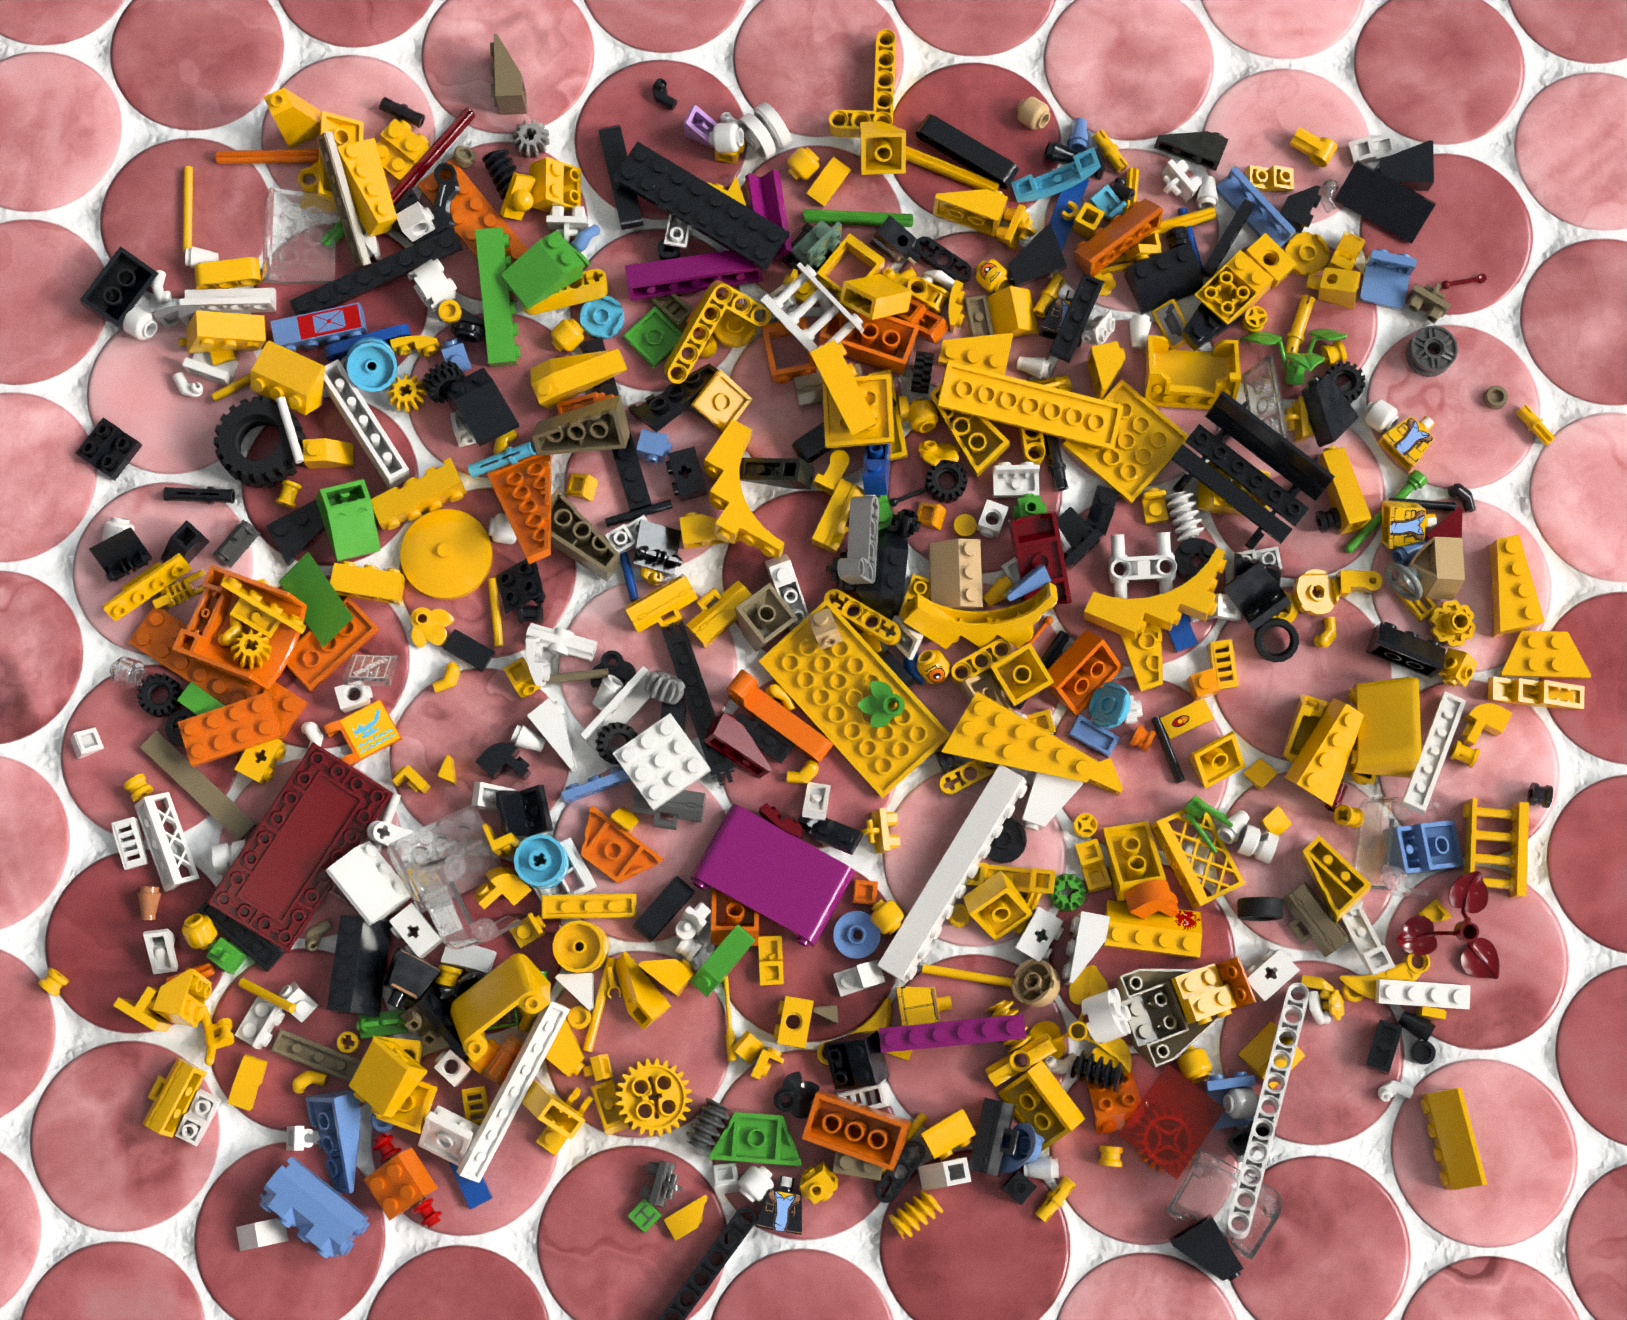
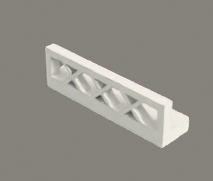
M276 289L185 290V297L180 299V305H193L200 307L203 311L223 313L276 312Z
M644 666L580 734L582 739L595 751H597L595 740L598 739L597 734L603 730V726L616 722L628 724L652 698L644 690L645 681L650 675L649 670ZM614 735V736L610 739L609 744L612 742V740H613L617 735Z
M166 792L142 798L134 806L164 891H171L181 884L200 879L170 793ZM164 800L167 808L165 813L157 809L155 801ZM165 821L173 825L174 832L172 835L164 830L163 824ZM172 843L180 846L182 851L180 856L172 852ZM180 864L188 868L190 876L181 878L178 869Z

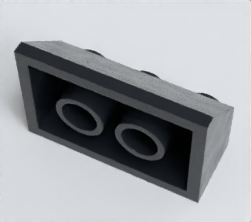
M1190 242L1129 265L1124 275L1142 315L1155 310L1169 300L1174 299L1176 302L1192 296L1203 287L1199 262Z
M120 246L82 296L80 302L95 315L119 328L126 314L135 307L159 273Z
M1384 622L1375 627L1366 652L1432 678L1443 670L1446 649L1440 647V643L1434 640L1425 641L1418 638L1419 635L1414 632H1403L1398 630L1396 625Z

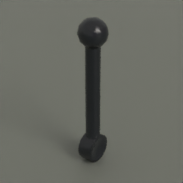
M925 485L924 488L897 499L891 498L889 504L895 507L899 502L924 492L928 493V488Z

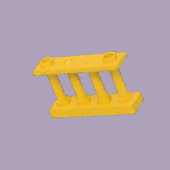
M1477 798L1467 800L1466 804L1463 805V817L1466 818L1464 873L1461 876L1474 872L1475 863L1507 865L1511 868V877L1508 880L1482 877L1486 887L1507 889L1510 892V898L1526 897L1529 803L1518 802L1513 805V808L1507 810L1477 807ZM1477 816L1509 819L1512 822V831L1504 833L1476 830ZM1476 840L1509 842L1512 845L1511 854L1509 856L1477 854Z

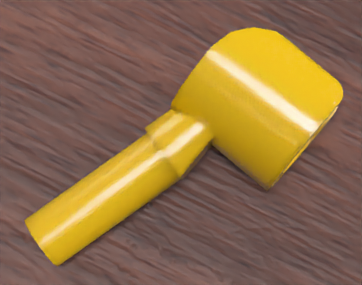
M608 966L606 969L610 987L608 988L607 995L612 999L611 991L618 989L619 997L621 998L622 991L616 985L612 966Z

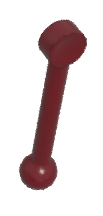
M1480 274L1475 278L1452 282L1445 280L1441 283V287L1448 289L1450 286L1460 284L1484 283L1487 280V276Z

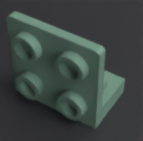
M821 220L792 248L793 252L791 254L804 266L808 264L812 269L815 266L819 267L825 261V256L830 251L834 252L841 244L842 224L837 222L831 228Z

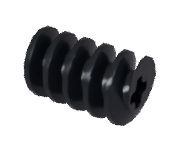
M506 149L492 151L482 158L502 200L505 199L513 173L517 169L516 165H511L513 159L508 157L510 153Z
M1082 1050L1072 1065L1070 1077L1074 1078L1077 1075L1079 1081H1083L1086 1078L1088 1084H1092L1095 1081L1097 1087H1101L1104 1084L1106 1090H1110L1113 1087L1114 1092L1118 1093L1123 1082L1124 1070H1122L1121 1062L1114 1068L1112 1059L1105 1065L1103 1056L1096 1062L1095 1054L1093 1053L1087 1059L1086 1051Z

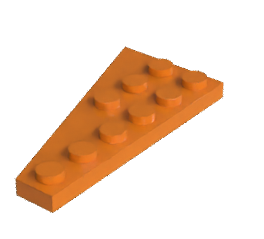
M536 453V455L519 460L517 464H508L488 472V478L528 563H534L551 555L552 455L537 456Z

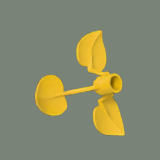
M1090 965L1085 967L1075 981L1070 984L1069 996L1074 1004L1081 1005L1083 999L1107 991L1109 987L1097 967ZM1082 1011L1078 1021L1073 1022L1065 1034L1061 1035L1059 1026L1050 1021L1037 1023L1029 1032L1033 1037L1028 1043L1044 1033H1048L1057 1048V1051L1051 1054L1053 1058L1058 1059L1066 1052V1044L1062 1039L1071 1037L1075 1041L1086 1039L1098 1046L1092 1051L1095 1054L1096 1062L1103 1056L1105 1065L1112 1059L1114 1068L1121 1062L1124 1074L1131 1072L1132 1058L1126 1042L1122 1038H1118L1102 1044L1096 1043L1088 1035L1089 1031L1086 1023L1083 1022L1085 1015H1083Z

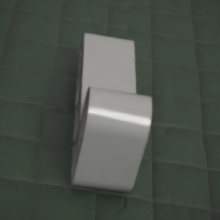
M876 496L852 497L850 502L847 558H840L837 565L839 577L849 584H873L876 578L879 501Z

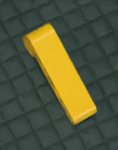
M601 269L584 271L583 277L527 310L521 303L525 313L536 315L601 299L608 293L606 274Z

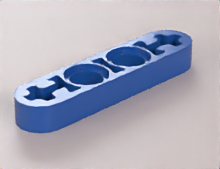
M400 324L329 344L324 347V353L327 361L342 360L343 357L347 356V352L353 343L361 338H379L391 346V339L412 335L409 325Z

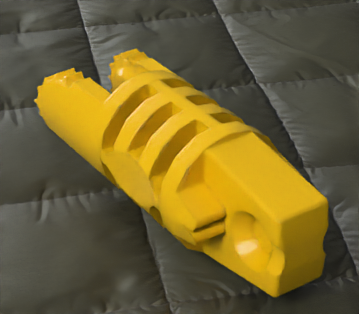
M199 570L162 589V595L152 600L155 608L158 609L166 604L171 608L204 592L205 588L200 585L194 589L191 584L192 581L200 579L205 575L204 570Z

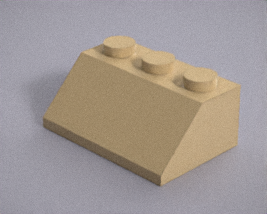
M952 539L929 543L930 601L941 606L963 611H978L983 607L980 539Z

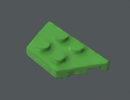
M735 1112L709 1155V1159L790 1166L802 1165L784 1117L780 1115Z

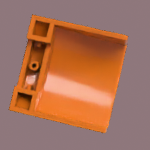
M211 564L201 584L205 588L187 629L181 628L172 650L269 690L286 667L298 642L300 633L281 622L271 639L268 637V645L272 647L268 662L263 661L261 668L254 664L252 670L249 669L248 664L241 668L240 661L234 662L233 660L234 654L231 653L233 645L221 646L218 643V636L230 628V612L240 598L220 584L224 577L227 579L232 577L242 583V588L249 592L250 590L258 592L263 596L262 599L269 604L274 602L284 609V613L289 616L294 614L303 621L307 605L287 591ZM242 622V632L248 635L250 629L253 630L255 635L259 632Z

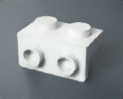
M1001 462L995 465L992 471L993 498H1021V495L1029 493L1039 496L1040 465H1034L1033 462H1022L1020 465Z

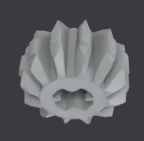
M524 119V126L517 125V131L512 133V137L515 139L513 145L515 148H518L520 155L526 152V157L530 158L532 153L539 157V151L546 153V145H550L549 131L544 129L545 126L542 122L537 124L536 120L533 119L531 124H528Z
M656 670L650 672L649 677L645 681L644 690L647 695L666 704L678 703L684 694L685 684L681 679L670 673Z

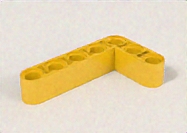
M882 29L876 36L873 111L835 110L831 112L828 128L830 134L834 137L860 138V127L856 125L858 122L883 121L893 125L896 36L893 31ZM888 41L891 44L883 45L881 42ZM882 61H887V62H889L890 64L887 65V66H884V65H882V64H880V63H881ZM887 82L889 85L881 86L879 83ZM881 102H885L888 104V106L881 107L878 104ZM836 121H841L844 124L841 126H836L833 123Z
M723 281L712 282L663 368L665 376L675 384L685 381L726 308L757 326H764L770 321L771 313L769 309ZM720 287H724V295L720 298H717V289ZM739 298H743V306L736 309L735 302ZM709 307H713V315L710 317H705V310ZM758 309H762V317L754 319V313ZM702 327V334L699 337H694L693 331L695 328ZM686 347H691L690 355L683 357L682 350ZM674 367H680V373L677 376H671L670 372Z

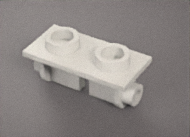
M1108 310L1105 315H1098L1094 318L1089 328L1081 335L1084 343L1095 344L1096 346L1103 344L1115 329V320L1112 318L1111 310Z

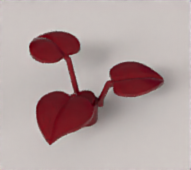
M1469 872L1459 877L1451 885L1448 893L1450 905L1454 908H1462L1461 914L1464 921L1458 922L1453 931H1434V925L1430 919L1424 916H1414L1403 924L1396 938V943L1408 953L1427 955L1437 948L1435 936H1456L1460 940L1467 941L1466 945L1468 948L1463 950L1460 955V964L1464 972L1477 978L1498 979L1500 963L1496 948L1489 940L1477 938L1479 936V928L1476 924L1470 922L1471 918L1466 914V911L1473 914L1478 913L1488 903V890L1481 872Z

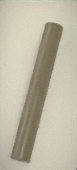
M608 668L550 674V679L546 681V684L606 678L609 675Z

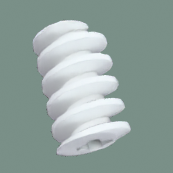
M1186 491L1173 493L1165 497V500L1170 501L1167 504V508L1174 509L1169 514L1170 517L1176 518L1172 521L1173 526H1178L1175 529V534L1181 535L1177 539L1178 542L1196 538L1204 530V527L1196 526L1202 521L1201 519L1194 518L1199 513V510L1191 509V507L1197 504L1196 501H1189V498L1194 496V493H1186Z

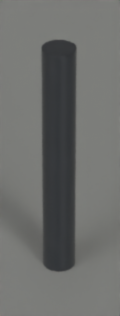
M1391 497L1388 499V501L1418 503L1428 510L1454 511L1456 509L1455 502Z
M671 499L605 518L606 525L610 527L637 519L643 515L647 516L673 508Z
M1160 716L1152 718L1151 721L1176 783L1179 784L1186 781Z

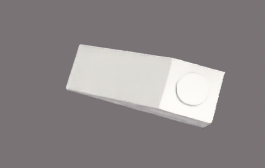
M548 698L527 716L569 769L574 772L576 770L566 719L562 715L565 710L557 700L553 703Z

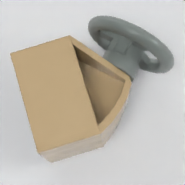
M1433 537L1415 554L1407 567L1399 563L1388 564L1385 569L1388 583L1397 594L1410 601L1419 600L1422 594L1425 598L1453 600L1465 581L1462 538ZM1392 570L1398 571V578L1394 579ZM1400 586H1402L1403 588H1406V589H1407L1408 591H1410L1411 593L1406 592V591H1405L1404 589H1402Z

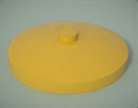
M454 509L435 510L417 519L407 530L400 548L401 566L409 582L422 594L439 600L458 599L475 591L486 579L493 560L492 544L484 527L471 515Z

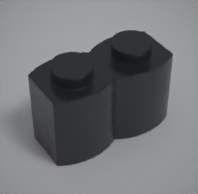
M1253 1120L1248 1124L1247 1128L1234 1132L1227 1141V1150L1237 1163L1243 1162ZM1264 1127L1256 1130V1133L1263 1137L1270 1133ZM1256 1150L1250 1153L1251 1157L1254 1155Z

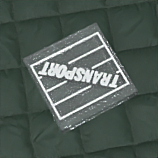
M351 654L343 675V685L390 686L398 664V656Z

